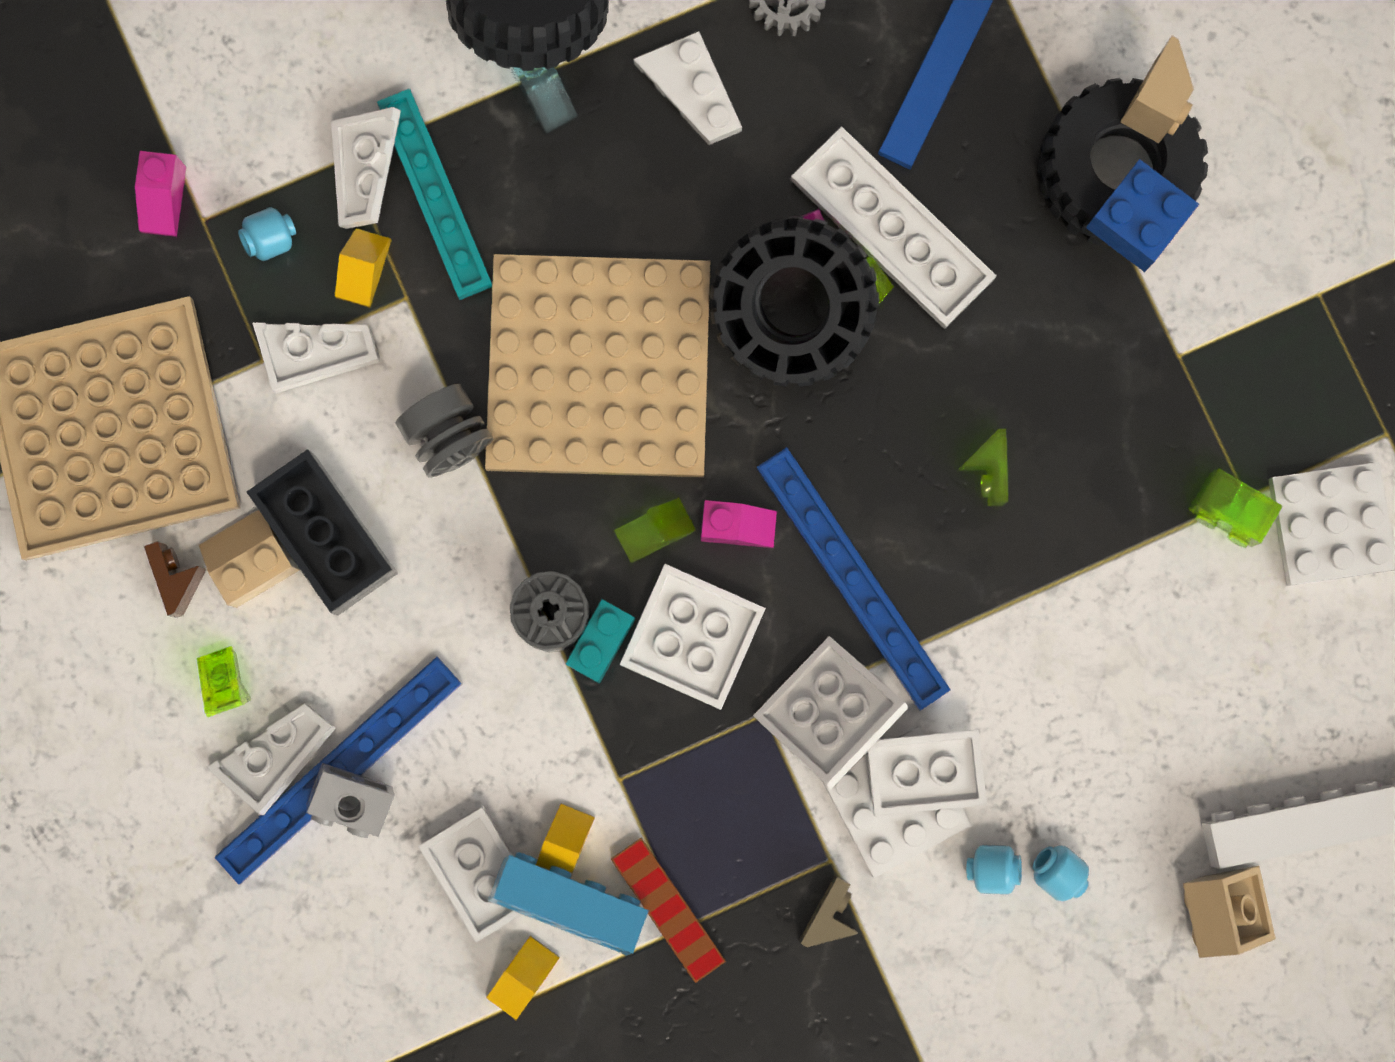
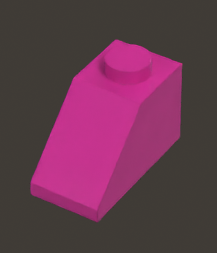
M140 151L135 193L139 231L141 233L177 237L187 168L177 155Z
M705 500L701 541L774 548L777 511L740 503Z

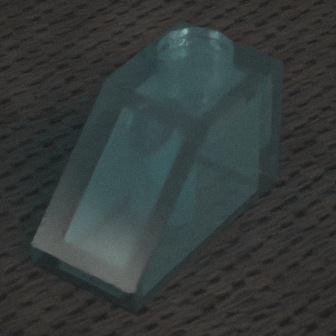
M510 67L513 77L546 134L577 117V113L555 68L545 69V67L534 68V71H522L521 68Z

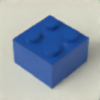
M1139 159L1086 228L1143 272H1146L1196 210L1199 203Z

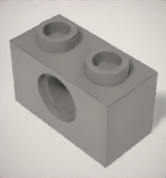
M322 763L306 804L307 813L312 815L311 819L322 825L332 826L335 822L347 826V831L358 837L368 838L369 834L379 837L395 795L392 786ZM346 796H354L359 800L358 806L350 811L341 809L338 804Z

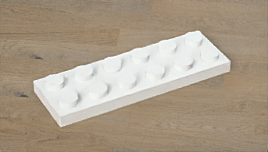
M840 127L791 176V181L840 229L849 234L850 238L858 246L860 245L864 252L944 329L996 278V275L843 127Z

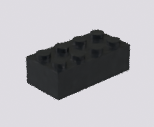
M308 449L247 491L251 500L330 613L337 616L398 574L316 455Z

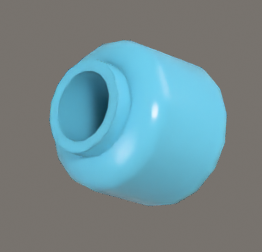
M270 207L244 218L242 229L238 230V234L246 253L250 257L255 255L259 260L266 261L291 249V236L296 234V230L291 218L287 214L282 216L278 210Z
M981 845L976 849L974 858H967V880H973L976 890L981 894H1011L1015 885H1021V856L1015 855L1014 850L1007 845Z
M1062 845L1046 847L1034 860V881L1055 900L1067 901L1072 898H1078L1087 890L1089 885L1087 880L1089 867L1084 860L1068 847Z

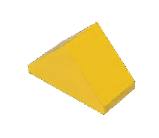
M355 229L339 254L335 289L336 298L371 307L391 238Z
M560 804L543 842L536 866L546 870H550L551 866H555L573 874L595 817Z
M529 936L486 998L517 1020L560 957L532 936Z

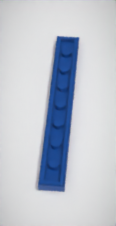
M785 448L756 468L918 710L921 711L951 691L789 449Z
M439 657L434 658L281 796L264 816L260 815L214 858L238 885L242 884L312 821V815L307 813L306 804L322 763L362 776L457 690L462 683Z

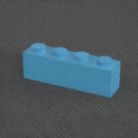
M516 852L515 857L509 855L503 859L488 901L624 955L634 953L649 911L639 907L640 900L625 894H619V897L616 898L605 893V886L590 880H585V883L581 884L570 879L572 873L555 866H551L550 870L536 866L537 859L523 853Z

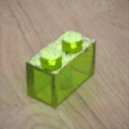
M1218 468L1209 473L1189 511L1197 515L1195 519L1202 525L1211 529L1220 528L1228 533L1227 538L1240 547L1247 548V546L1253 547L1263 542L1283 506Z

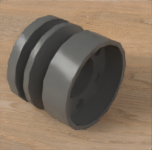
M453 384L428 395L407 409L395 422L408 445H416L426 441V444L418 450L415 457L419 462L428 461L424 465L423 470L429 478L437 477L464 466L476 458L494 440L488 429L480 430L484 425V421L480 416L463 420L471 412L474 405L461 384Z
M554 571L536 573L523 580L514 591L509 606L511 623L517 635L533 648L548 653L565 651L576 645L591 619L590 604L581 587L569 576ZM550 602L554 607L559 606L560 611L554 613L555 619L549 621L546 616H540V612L545 610L544 603Z

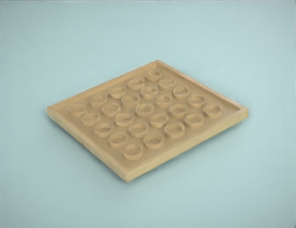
M494 254L487 429L494 440L490 445L486 446V471L704 477L710 261Z
M190 296L0 342V463L22 560L27 561L241 508L195 305Z

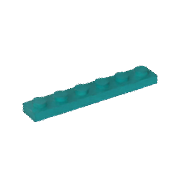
M410 88L377 101L380 110L391 107L401 110L394 145L459 300L493 287Z

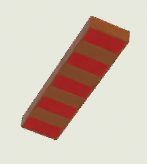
M642 837L611 858V861L637 899L641 901L640 903L644 909L649 910L648 915L695 983L726 962Z

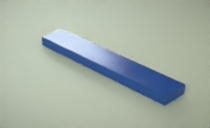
M953 0L878 155L909 170L911 169L993 0Z

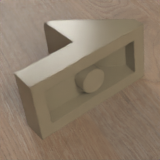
M834 875L799 938V942L802 945L810 947L858 934L855 929L833 917L836 911L839 913L844 911L852 896V893L847 891L850 887L848 882Z

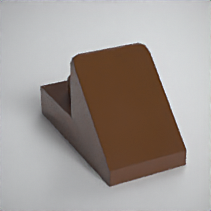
M159 541L144 546L167 616L174 618L183 616L205 574L206 568L196 566L176 573L175 569L180 568V564L172 547L168 548L166 544Z

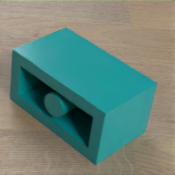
M602 599L567 660L566 665L600 684L635 622V617Z

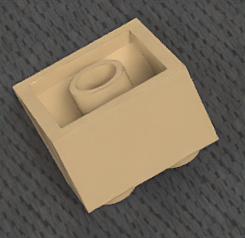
M1171 36L1120 121L1157 143L1167 133L1172 136L1174 135L1193 104L1188 102V99L1194 87L1178 38Z
M259 510L199 545L210 577L226 604L235 608L300 571Z
M1260 866L1203 876L1183 883L1185 891L1184 902L1189 909L1193 927L1192 938L1197 946L1199 958L1240 955L1276 939Z

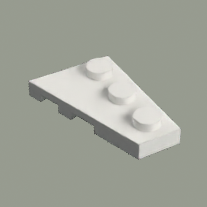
M699 32L634 59L636 67L649 77L659 92L673 103L683 118L708 145L742 131L739 119Z
M395 107L331 121L338 222L342 228L349 229L378 223L401 110Z
M253 323L272 391L275 394L380 362L368 325H300L299 323L276 325Z
M303 704L269 726L266 732L249 743H243L234 749V753L221 761H215L206 768L258 814L264 816L336 728L310 706Z

